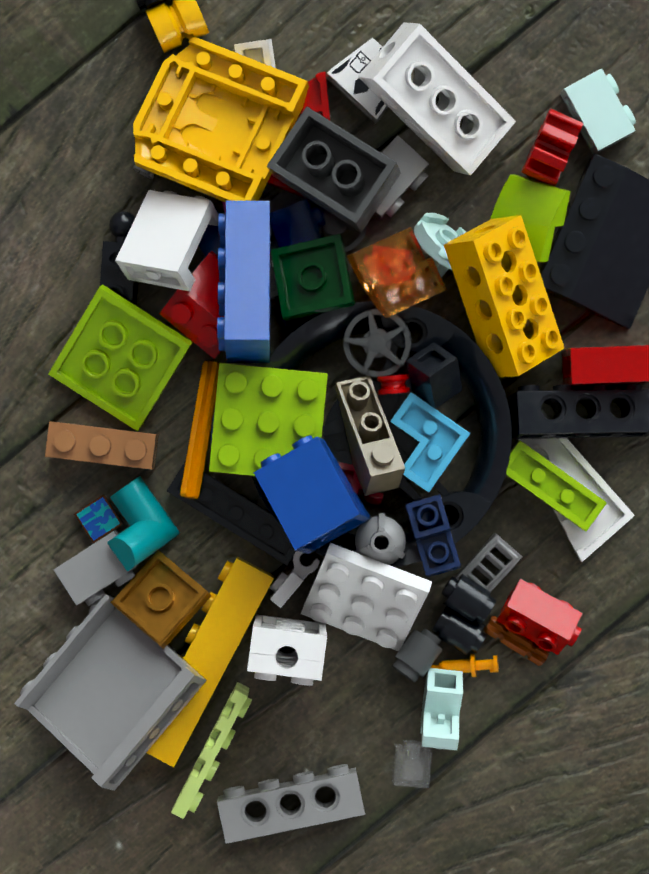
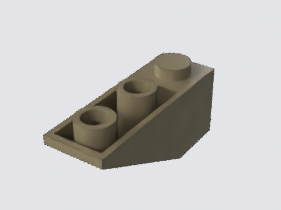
M367 375L337 382L335 387L352 463L364 496L399 488L405 466L371 377Z

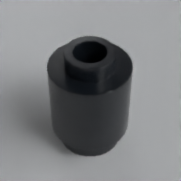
M463 574L458 579L452 576L441 592L446 597L443 604L471 622L476 620L482 624L496 603V599L490 596V591Z
M447 606L432 629L439 634V639L465 655L470 650L477 653L487 636L481 632L485 625L476 620L471 622Z

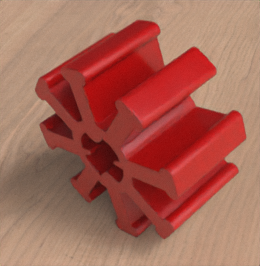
M549 109L521 173L548 185L556 186L560 174L564 171L568 162V157L578 140L583 122L556 110Z

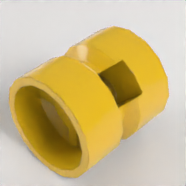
M172 0V5L170 6L160 3L145 10L164 53L182 46L184 38L191 40L193 37L200 38L209 34L196 0Z

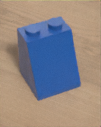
M311 435L303 437L292 444L294 450L282 457L280 453L264 459L260 463L262 468L253 472L294 550L307 554L371 519L325 440L318 436L312 438Z

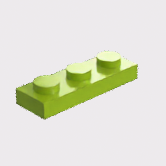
M518 440L511 450L506 475L587 532L607 502L521 440Z

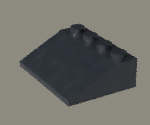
M594 154L589 158L567 208L564 226L558 228L552 242L549 260L544 262L540 269L547 294L624 328H631L649 287V179L598 154Z

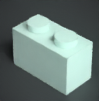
M602 68L564 88L560 93L572 117L583 122L580 132L593 155L629 137L636 131L633 126L636 124V120L631 109L627 105L622 106L616 95L619 93L616 81L611 74L605 75Z

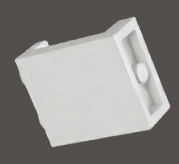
M148 190L115 261L128 280L190 292L195 279L188 267L207 226H218L219 214L211 200L205 197H188L178 195L172 191L159 192Z

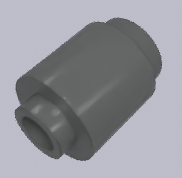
M425 628L421 633L414 629L394 656L397 660L392 667L415 683L419 676L422 678L425 676L443 651L438 646L441 640Z

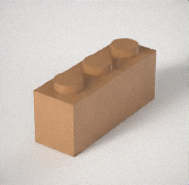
M49 421L45 457L153 470L155 469L159 434Z

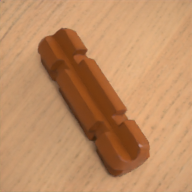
M492 616L484 627L485 633L495 639L498 637L502 644L523 657L527 655L528 659L538 666H541L546 661L549 655L548 651L542 650L533 641L521 634L510 632L503 624L496 621L497 617Z

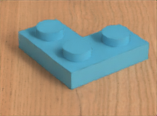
M410 392L390 421L420 442L404 464L405 471L403 475L428 493L471 434L412 392Z

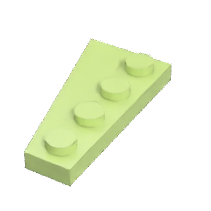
M239 682L236 683L172 808V814L184 819L188 810L195 813L204 795L199 792L204 779L212 780L220 762L215 760L221 748L227 750L236 733L231 728L237 716L243 719L251 704L252 699L248 698L249 687Z

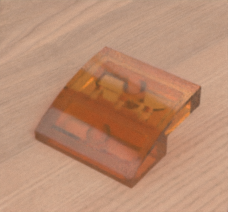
M411 227L347 256L365 292L385 318L447 290L433 258L425 259Z

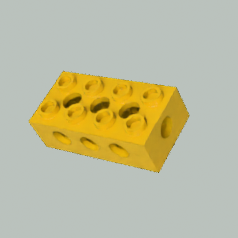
M521 215L490 219L444 244L477 345L490 360L499 377L520 376L565 348Z

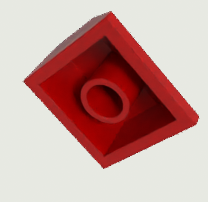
M211 251L191 273L195 281L190 292L177 289L159 314L215 359L222 352L219 351L218 317L225 316H219L218 282L220 281L218 255Z

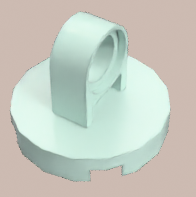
M425 213L414 227V235L421 246L412 257L411 271L413 276L419 280L438 281L448 269L452 270L444 244L466 233L461 227L455 231L446 225L449 219L443 215ZM431 256L433 267L431 272L426 274L424 263L426 258Z

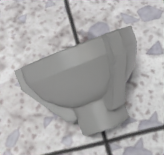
M378 513V516L371 517L370 520L359 526L355 535L356 550L354 552L387 565L393 564L399 558L403 559L406 554L404 553L406 544L405 533L394 519L385 516V513ZM380 535L388 539V545L384 549H378L374 545L375 538Z

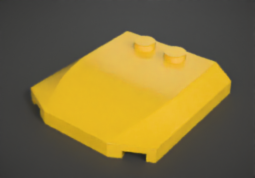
M193 37L188 41L190 45L176 56L172 54L163 61L133 123V135L135 137L134 162L137 167L223 202L259 201L271 176L267 165L299 117L309 88L308 81L200 38Z

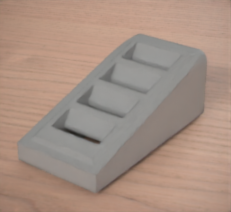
M493 533L455 578L458 579L463 574L491 592L523 556L499 535ZM494 547L508 558L504 564L490 552ZM484 557L499 569L495 574L480 563ZM474 568L478 569L489 579L486 585L471 574Z

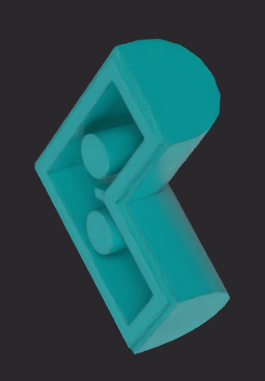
M141 476L110 497L130 525V527L107 542L127 572L180 534L178 528Z

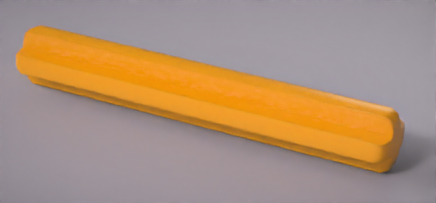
M204 361L200 375L180 495L188 499H197L200 495L216 401L219 363L215 361Z

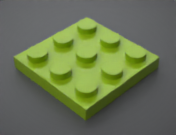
M102 284L48 375L134 430L139 431L193 342Z
M219 363L209 472L255 476L253 472L262 468L260 463L269 456L280 453L282 457L294 450L292 444L308 435H311L312 438L317 436L322 438L328 373Z

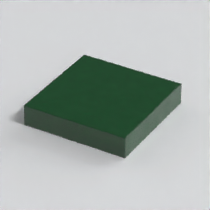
M341 234L271 250L282 318L285 321L355 306Z

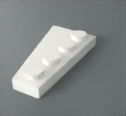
M541 409L543 415H544L546 418L550 419V418L545 414V412ZM567 438L517 439L607 502L587 532L554 510L580 562H583L635 516Z

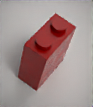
M649 345L581 347L563 350V385L649 383Z

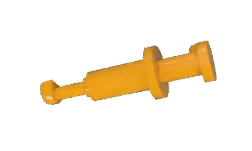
M470 654V659L443 660L439 665H432L430 668L463 671V673H471L472 677H477V670H489L490 673L499 672L498 655H493V659L476 660L475 654Z

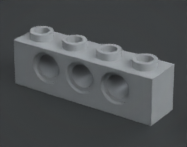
M341 764L327 768V774L314 776L313 771L293 775V781L279 783L277 778L259 782V788L245 790L244 786H235L223 790L224 795L218 796L217 805L225 844L365 815L356 767L349 769L348 764ZM327 786L332 788L335 792L334 799L328 803L318 801L315 793L320 787ZM286 794H295L299 797L301 803L296 809L287 810L281 805V798ZM252 801H259L264 804L266 811L260 817H252L246 811L247 804Z

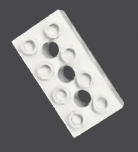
M404 22L358 76L454 172L471 176L516 122L437 40L418 23ZM413 69H414V70H415V77H414V79H413V81H412V80H411V73H412V71H413ZM439 94V101L436 105V96ZM461 119H463V123L460 128V121Z
M256 614L252 629L247 671L255 672L254 678L260 680L276 681L277 675L291 677V683L312 686L314 680L322 681L327 642L326 623ZM284 646H290L295 651L286 654L279 649Z

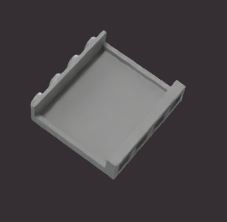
M105 594L103 598L91 605L89 615L84 621L67 634L66 642L58 652L51 654L45 660L43 670L38 676L24 685L20 692L21 696L14 704L17 707L28 710L94 774L91 778L100 787L115 791L207 680L169 645L162 649L110 603L114 597Z

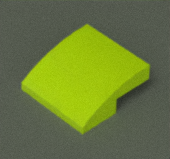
M510 174L500 192L490 219L521 215L536 261L548 262L555 227L564 226L571 191L516 174Z

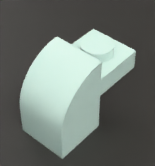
M430 668L428 670L421 714V747L448 750L458 749L459 714L463 696V671Z

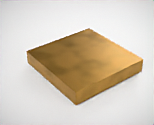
M158 550L110 603L164 649L207 602L211 595Z

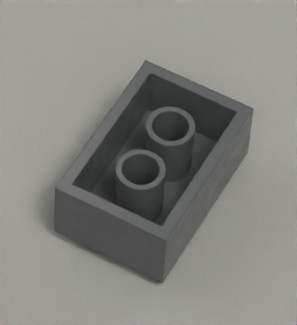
M307 106L267 165L273 177L359 232L363 231L401 174L395 161Z

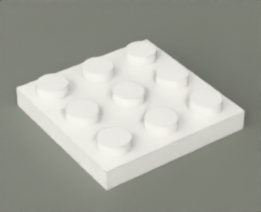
M330 543L301 614L312 618L316 622L326 623L344 630L350 635H357L378 643L382 647L399 651L430 591L432 581Z

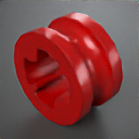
M409 374L377 376V381L381 383L378 395L410 392V387H407L405 383L409 379Z

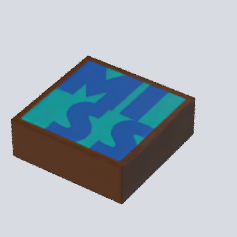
M105 494L74 513L93 543L124 524Z

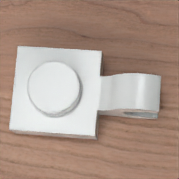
M296 551L293 556L294 569L288 576L282 572L269 587L274 592L270 596V600L281 608L307 575L318 568L320 560L316 558L311 565L304 566L300 562V556L303 552Z

